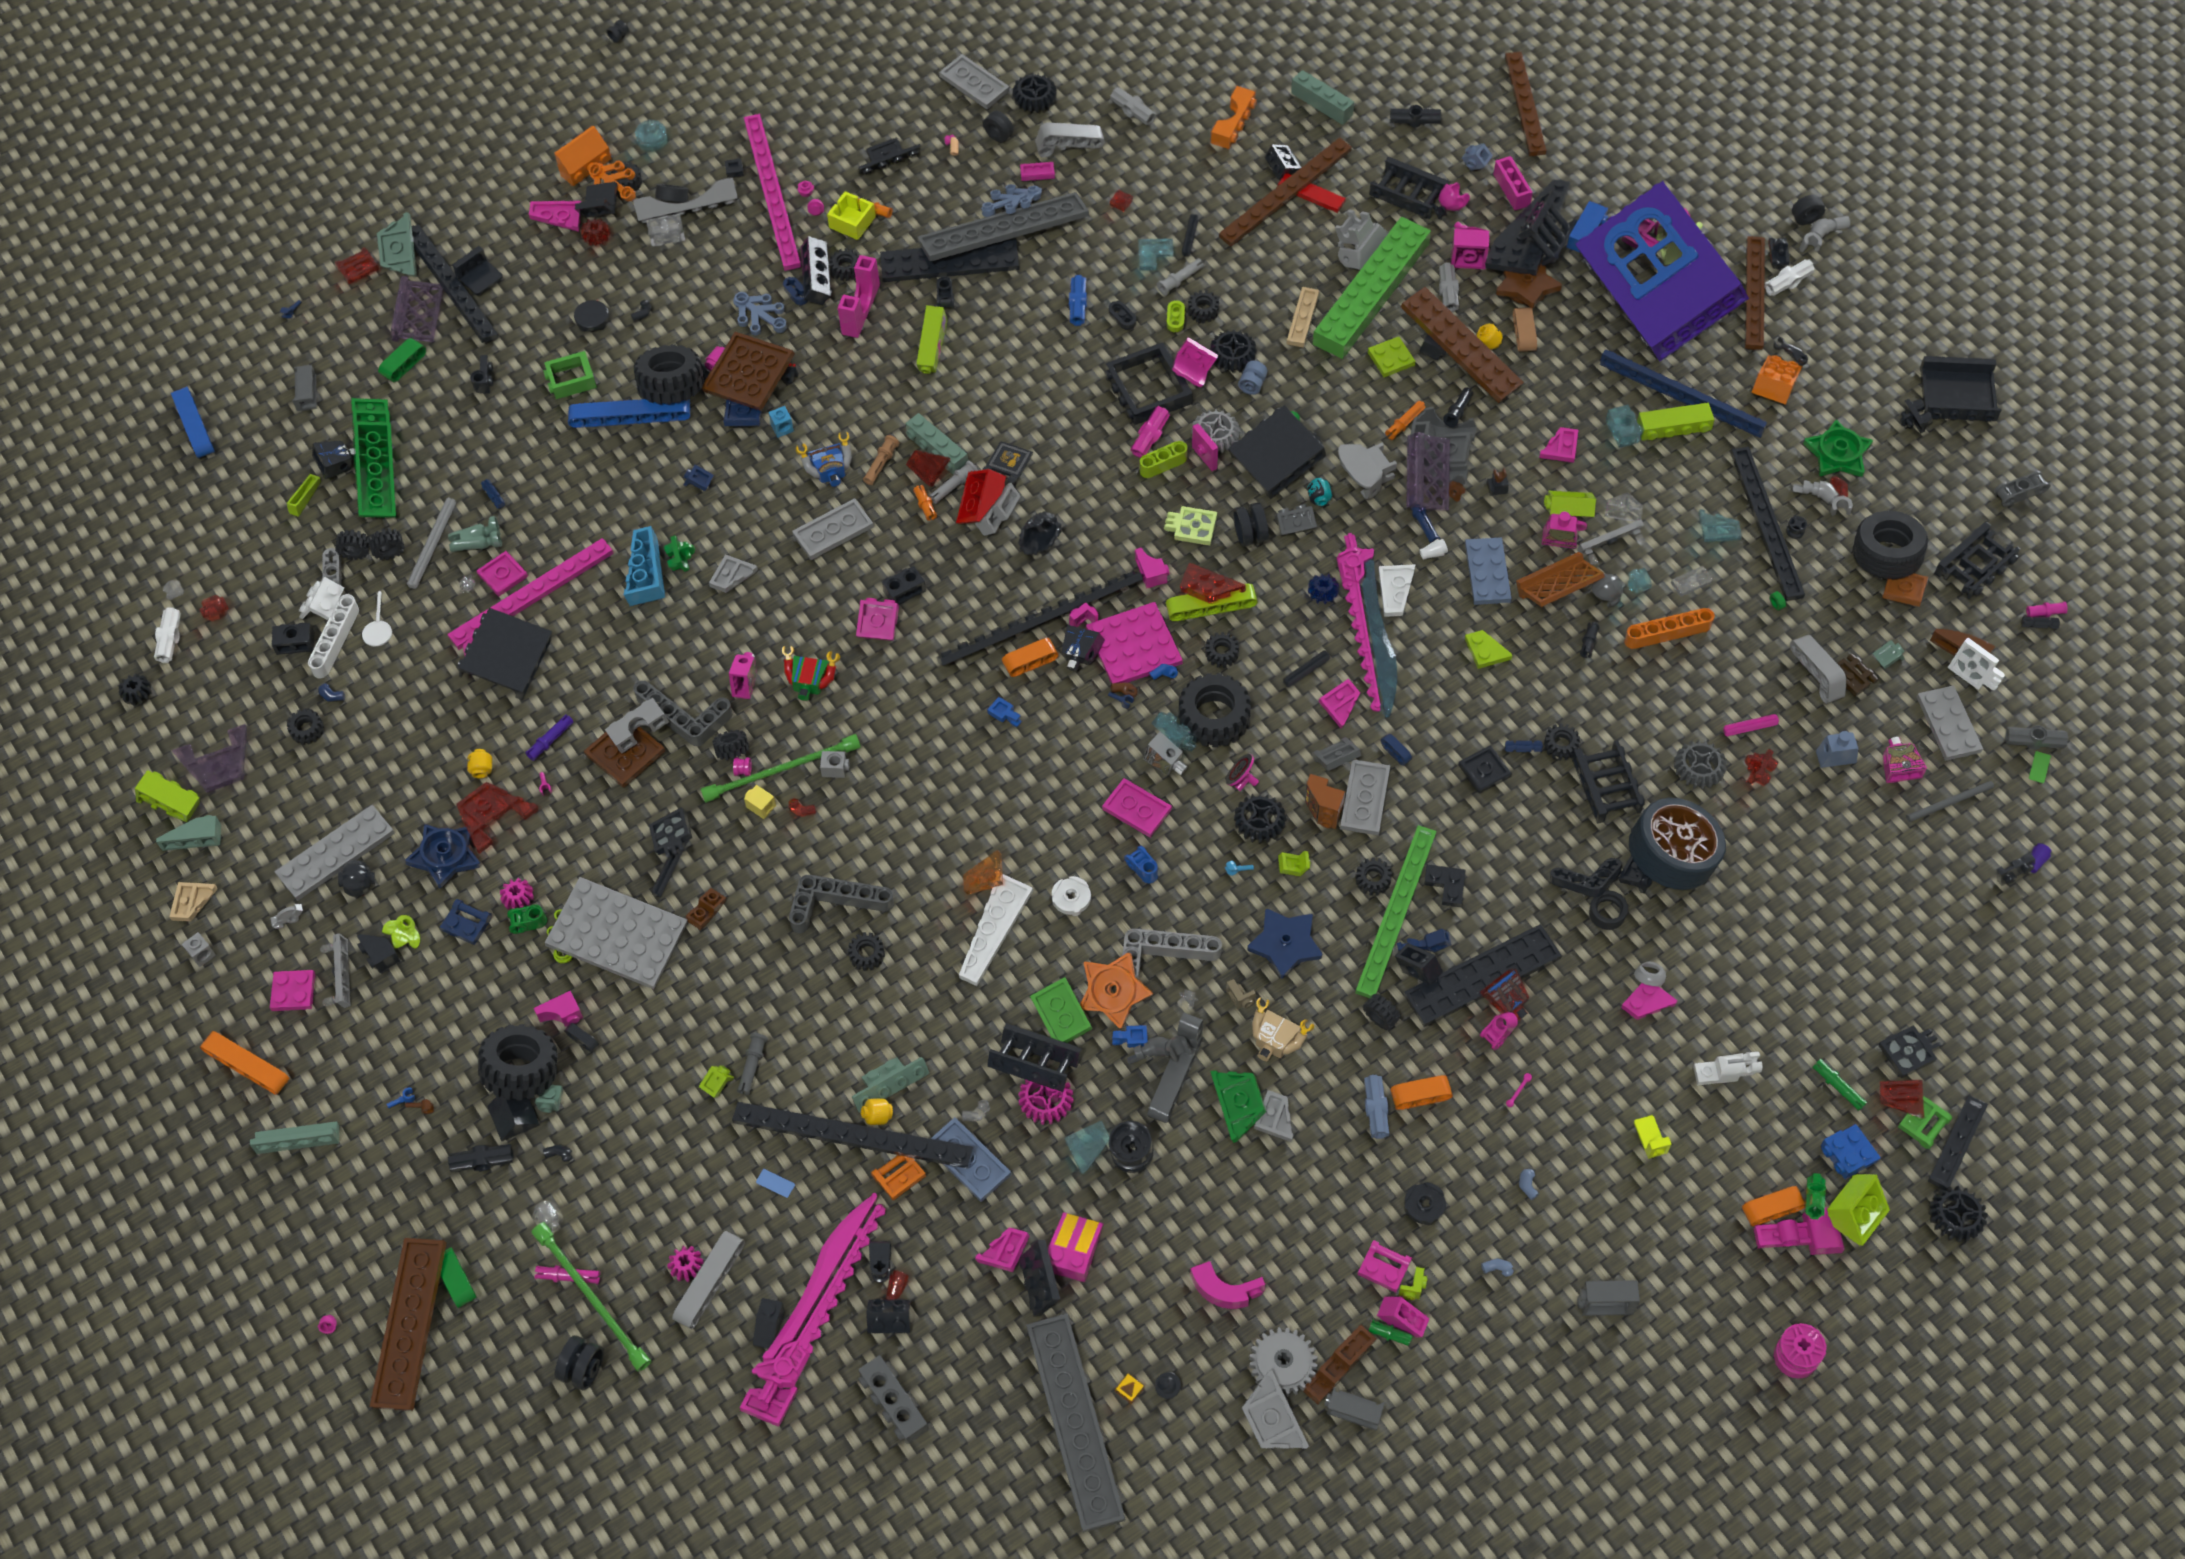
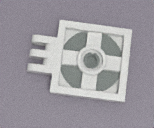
M1969 638L1963 642L1948 666L1951 671L1978 690L1983 685H1986L1991 690H1996L2005 676L2003 672L1995 667L1999 660Z

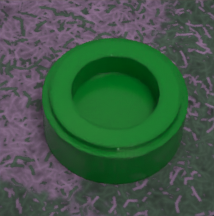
M1776 591L1770 594V602L1776 610L1780 611L1786 607V601L1780 592Z

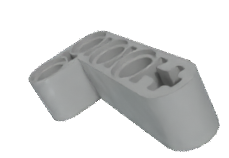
M1044 123L1041 125L1035 140L1038 154L1041 157L1052 155L1055 146L1100 148L1105 144L1101 127L1097 125Z
M1806 635L1790 642L1791 651L1820 683L1819 694L1823 702L1827 704L1845 697L1846 676L1844 671L1811 635Z

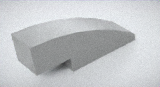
M1012 483L1004 487L1000 497L981 521L974 522L984 536L996 532L1000 523L1009 518L1021 497Z

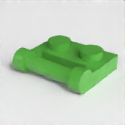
M1921 1095L1898 1128L1917 1140L1922 1147L1930 1149L1934 1144V1139L1945 1124L1950 1123L1952 1116ZM1933 1115H1936L1939 1119L1926 1136L1921 1131Z

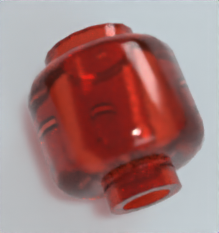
M218 595L203 599L201 601L202 607L199 608L203 618L208 617L210 621L225 617L227 610H229L223 596L220 597Z

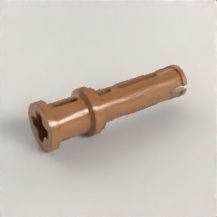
M887 435L882 447L878 448V455L863 478L866 484L873 485L886 461L892 458L893 451L900 445V442L895 437Z

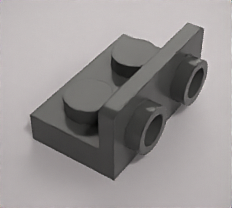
M1306 504L1296 506V510L1289 511V508L1279 510L1274 518L1278 522L1280 535L1284 536L1316 528L1317 525L1312 506L1306 507Z

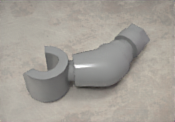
M1843 216L1833 218L1832 220L1823 218L1816 221L1812 226L1811 232L1806 234L1799 247L1800 251H1805L1809 244L1813 245L1814 251L1818 252L1822 245V238L1833 230L1837 231L1850 227L1849 217Z
M1804 480L1803 485H1793V492L1803 494L1811 492L1812 495H1817V498H1821L1828 505L1832 504L1830 509L1832 517L1836 515L1838 507L1844 508L1846 514L1850 516L1853 507L1851 499L1846 496H1839L1832 484L1825 481L1812 484L1811 481Z

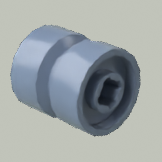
M1249 361L1238 382L1239 388L1250 395L1258 394L1268 373L1266 366L1258 361Z

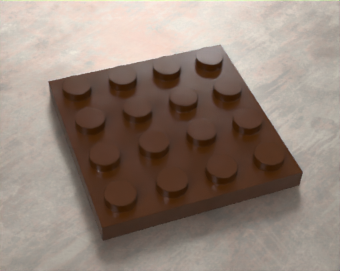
M734 332L701 389L703 392L762 411L795 353L791 349Z

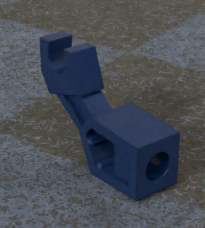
M1444 929L1426 934L1423 938L1424 940L1407 939V943L1430 952H1437L1452 945L1449 933ZM1398 942V951H1400L1407 943Z

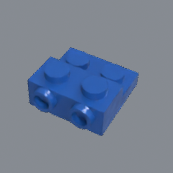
M1857 1124L1827 1137L1821 1144L1823 1154L1830 1158L1836 1172L1842 1175L1844 1179L1871 1166L1881 1158Z

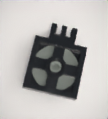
M682 807L649 824L654 849L658 855L665 853L666 857L671 859V852L675 856L679 854L678 848L681 852L686 851L684 842L692 839L686 811Z
M1913 1025L1881 1041L1878 1046L1902 1079L1934 1063L1937 1057L1933 1051L1942 1047L1941 1042L1932 1044L1938 1039L1936 1035L1927 1037L1933 1033L1931 1028L1919 1033Z

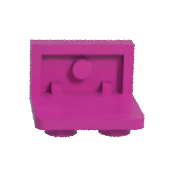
M1188 337L1176 354L1172 370L1178 376L1189 380L1193 385L1202 387L1205 383L1207 372L1216 361L1218 355Z

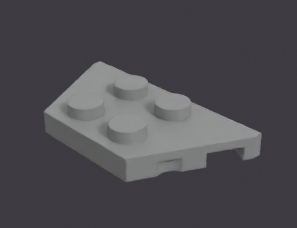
M1269 1370L1241 1407L1261 1448H1308L1309 1445L1272 1370Z

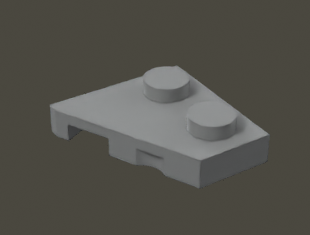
M725 555L711 578L709 586L727 593L756 573L758 570L757 566Z

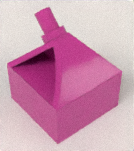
M1459 221L1456 222L1451 250V264L1454 265V268L1485 269L1489 249V230L1462 225Z

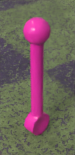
M1526 1073L1524 1075L1521 1085L1512 1098L1506 1101L1507 1107L1514 1106V1101L1525 1084L1531 1081V1074Z

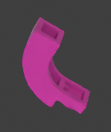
M1210 1261L1190 1268V1276L1197 1291L1207 1301L1222 1308L1239 1309L1248 1307V1297H1259L1265 1291V1282L1262 1277L1241 1285H1229L1222 1282L1215 1274Z

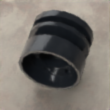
M1125 1121L1113 1128L1108 1142L1113 1163L1118 1169L1126 1173H1137L1146 1169L1153 1160L1154 1155L1149 1130L1137 1121Z

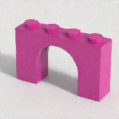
M862 255L859 256L854 268L856 277L855 296L843 295L838 306L842 335L856 338L860 335L880 286L876 258Z

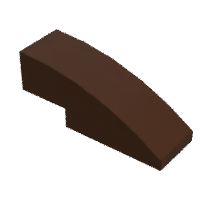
M1935 629L1930 639V642L1953 656L1957 654L1967 638L1990 654H1992L1995 648L1994 645L1973 635L1948 629Z

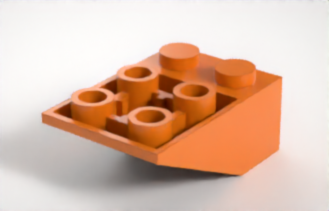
M1768 355L1758 373L1752 393L1786 404L1802 366L1793 361L1782 360L1781 357L1776 355Z

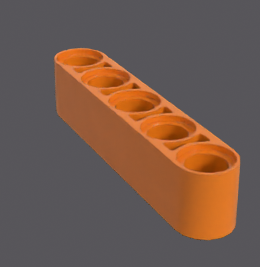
M1702 608L1635 624L1628 628L1624 642L1628 648L1637 649L1707 632L1711 629L1715 615L1711 609Z
M212 1031L200 1046V1049L212 1058L275 1095H278L290 1079L283 1071L215 1031Z

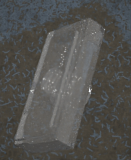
M1701 566L1672 579L1671 585L1682 597L1712 583L1713 578L1704 566Z

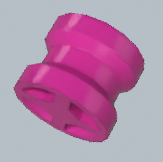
M735 757L733 762L734 776L744 774L749 777L752 768L751 758L740 759Z

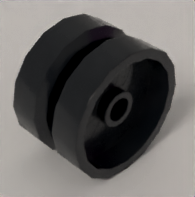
M1259 502L1250 504L1248 511L1244 506L1233 509L1234 527L1242 547L1252 545L1254 540L1257 543L1269 540L1266 516Z
M573 1335L566 1342L559 1355L555 1367V1379L565 1384L572 1381L573 1387L582 1391L587 1390L594 1382L602 1365L604 1347L594 1342H590L587 1345L586 1339Z

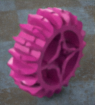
M1025 1080L1026 1084L1021 1085L1022 1091L1018 1093L1019 1098H1021L1019 1099V1105L1022 1106L1021 1111L1023 1113L1027 1112L1026 1117L1028 1119L1033 1117L1034 1123L1039 1119L1042 1125L1045 1123V1120H1049V1124L1053 1123V1119L1059 1122L1060 1115L1066 1117V1111L1071 1110L1070 1104L1073 1103V1098L1071 1097L1073 1090L1070 1089L1069 1082L1066 1083L1064 1092ZM1041 1087L1038 1092L1031 1095L1036 1088ZM1044 1091L1048 1098V1104L1046 1103V1099H1044ZM1058 1100H1061V1102L1056 1107L1051 1109V1106L1054 1103L1058 1102ZM1035 1106H1041L1044 1108V1110L1039 1109Z

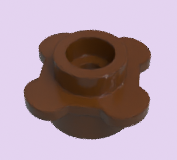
M1451 481L1450 487L1445 490V495L1452 497L1454 501L1458 502L1461 500V495L1466 492V489L1461 483Z

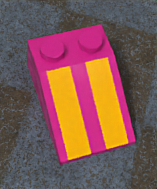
M1063 1212L1048 1248L1054 1274L1081 1282L1086 1281L1103 1223Z

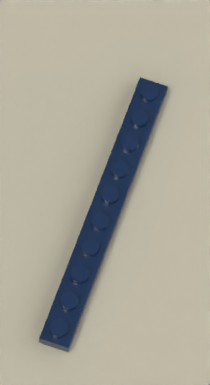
M1605 349L1602 353L1601 366L1686 405L1709 403L1713 417L1754 436L1762 437L1767 422L1760 418L1749 415L1742 410H1738L1727 403H1723L1696 389L1685 386Z

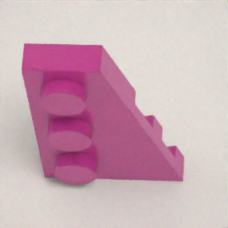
M530 201L529 217L532 220L579 231L581 214L575 210V203H581V201Z

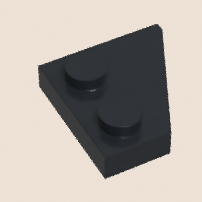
M2029 853L2010 862L2011 866L2006 869L2002 866L1997 868V881L2001 886L2006 883L2007 885L2012 884L2017 880V876L2022 873L2027 874L2034 869L2035 858Z

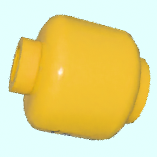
M1491 323L1481 326L1476 335L1490 350L1498 348L1503 338L1501 331Z
M476 749L467 757L468 773L474 778L487 777L492 772L493 758L491 754L484 749Z
M883 1098L868 1099L865 1105L861 1107V1117L865 1119L868 1125H885L891 1120L893 1115L892 1105Z

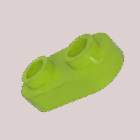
M1175 300L1168 304L1167 328L1171 332H1179L1184 328L1185 305L1181 301Z

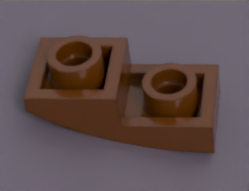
M710 888L699 898L698 905L686 915L685 919L691 925L702 930L723 906L726 897Z

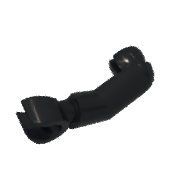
M1782 337L1778 338L1781 346L1774 342L1773 347L1775 350L1784 349L1785 352L1793 356L1796 363L1800 366L1807 364L1808 356L1800 348L1786 344Z

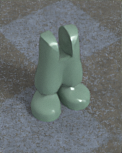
M496 516L489 517L488 526L477 524L448 534V539L451 542L449 544L450 551L486 549L489 546L501 547V533Z

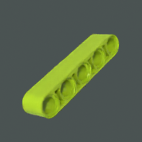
M1249 583L1169 598L1165 602L1171 621H1181L1251 608L1258 603L1254 586Z

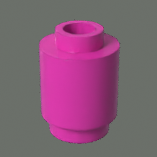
M715 347L706 358L705 366L709 371H712L724 351V347Z

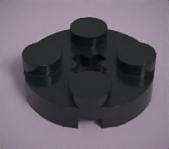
M1424 1182L1409 1188L1405 1195L1404 1211L1413 1221L1432 1225L1444 1215L1446 1200L1443 1191L1437 1185ZM1428 1199L1430 1206L1422 1207L1419 1201Z

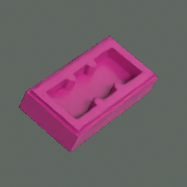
M1054 162L1020 164L1021 181L1055 179Z

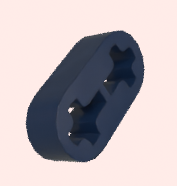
M788 277L783 281L784 291L794 303L804 305L808 302L804 300L803 285L798 279Z
M1387 734L1380 740L1383 748L1399 764L1404 766L1412 760L1408 749L1392 734Z

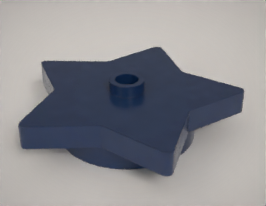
M425 824L420 847L405 859L406 865L428 871L438 888H442L456 872L480 868L479 860L469 849L472 835L471 826L453 830L449 828L438 829Z
M1266 909L1264 931L1247 946V951L1265 957L1272 963L1281 979L1294 966L1301 962L1322 959L1323 955L1310 936L1313 914L1287 918Z

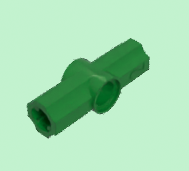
M1816 1173L1807 1177L1805 1214L1809 1215L1810 1219L1818 1220L1825 1213L1826 1179L1821 1174Z

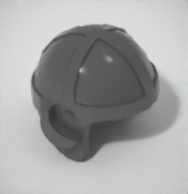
M1604 574L1605 578L1592 583V591L1598 598L1608 601L1607 607L1610 608L1620 602L1623 586L1617 576Z

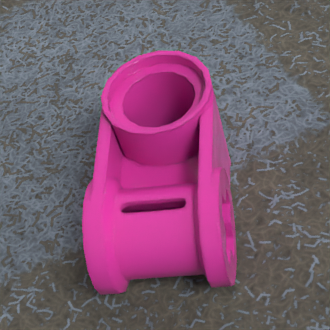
M1512 1012L1495 1016L1480 1033V1037L1485 1038L1492 1045L1493 1050L1498 1049L1516 1028L1518 1023L1517 1017Z

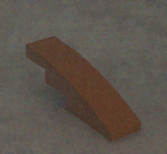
M1360 1325L1319 1368L1315 1377L1311 1379V1383L1305 1385L1303 1392L1319 1405L1328 1393L1357 1364L1377 1338Z

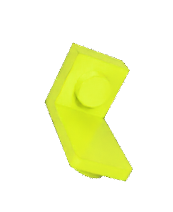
M1654 1116L1636 1119L1634 1125L1648 1159L1667 1154L1671 1147V1141L1669 1137L1662 1138Z

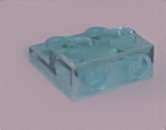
M1160 712L1151 724L1177 747L1192 752L1196 745L1192 742L1194 737L1190 734L1191 730L1184 724L1180 725L1177 723V717L1172 713Z

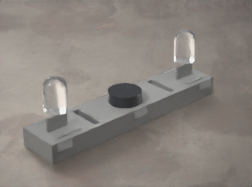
M1641 519L1580 544L1577 551L1582 554L1586 553V555L1591 554L1588 556V559L1592 565H1596L1598 560L1592 549L1604 544H1608V546L1618 542L1619 538L1632 533L1634 535L1639 534L1644 524ZM1642 534L1635 537L1639 545L1645 544Z
M339 933L333 935V945L329 943L320 948L322 953L334 950L335 967L332 968V973L335 977L336 989L335 998L334 996L325 998L322 1003L324 1006L338 1003L346 1008L351 1006L348 941Z

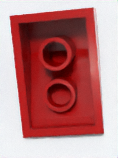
M990 469L968 472L956 523L980 522L1002 494L1006 476Z

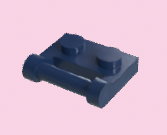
M456 899L440 929L445 933L475 945L491 921L492 914L487 911L477 910L464 904L462 900ZM462 911L481 920L479 923H476L458 914Z

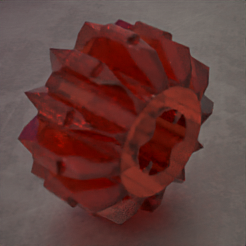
M594 217L593 220L588 219L587 223H583L581 235L585 243H588L589 246L594 244L597 247L598 244L603 245L604 241H608L610 229L607 222H604L602 218L597 220Z

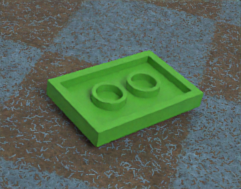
M1065 977L1030 996L1053 1039L1068 1043L1093 1029Z

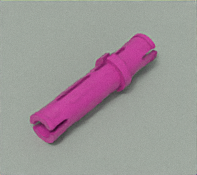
M536 1266L535 1272H537L534 1275L535 1279L553 1280V1282L557 1283L559 1281L575 1282L561 1266ZM576 1269L585 1283L599 1284L600 1278L598 1276H600V1271Z

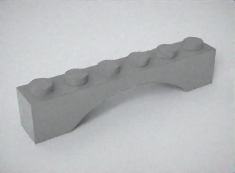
M731 177L715 181L704 194L687 202L668 203L651 196L634 199L633 202L638 221L642 220V223L652 221V218L657 216L659 219L667 218L670 213L681 215L688 209H691L692 212L702 210L701 206L708 205V208L716 207L718 202L724 201L725 204L735 202L734 199L738 197L733 178Z

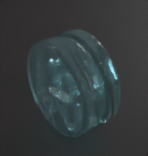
M644 121L635 130L637 144L644 151L655 152L667 144L666 128L659 121Z

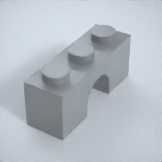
M651 698L644 701L635 710L628 712L617 722L611 723L605 731L622 754L637 744L633 737L637 727L646 725L655 732L669 721L655 700Z

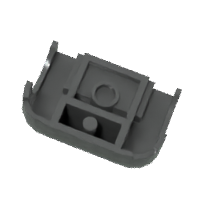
M1433 407L1424 408L1425 411L1414 418L1407 448V457L1412 469L1420 478L1432 484L1446 486L1451 481L1466 485L1468 456L1471 441H1474L1477 429L1474 419L1470 418L1455 427H1449L1437 416Z

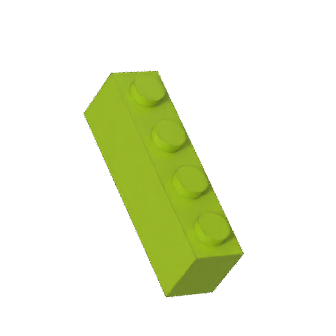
M1709 403L1640 412L1636 424L1642 440H1654L1656 438H1669L1677 435L1711 431L1714 417Z

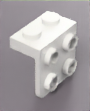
M326 577L320 582L316 581L306 595L308 597L306 602H303L299 609L301 612L299 618L303 619L311 611L328 620L344 587Z

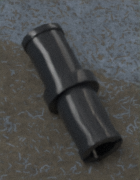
M1591 622L1587 624L1586 633L1582 637L1583 645L1580 655L1583 658H1587V655L1588 658L1592 657L1599 624L1596 622H1592V625Z

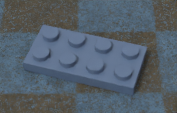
M1502 537L1466 539L1465 549L1474 605L1511 603L1512 598Z
M955 1117L931 1138L974 1148L969 1169L943 1165L980 1202L986 1199L1011 1176V1171Z

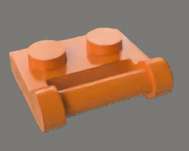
M899 1155L878 1170L875 1169L871 1172L873 1178L893 1201L926 1177V1173L913 1158ZM903 1161L907 1162L886 1179L883 1177Z

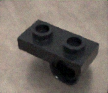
M480 355V370H476L470 375L473 388L477 393L489 394L490 386H493L491 375L493 363L489 362L487 355Z

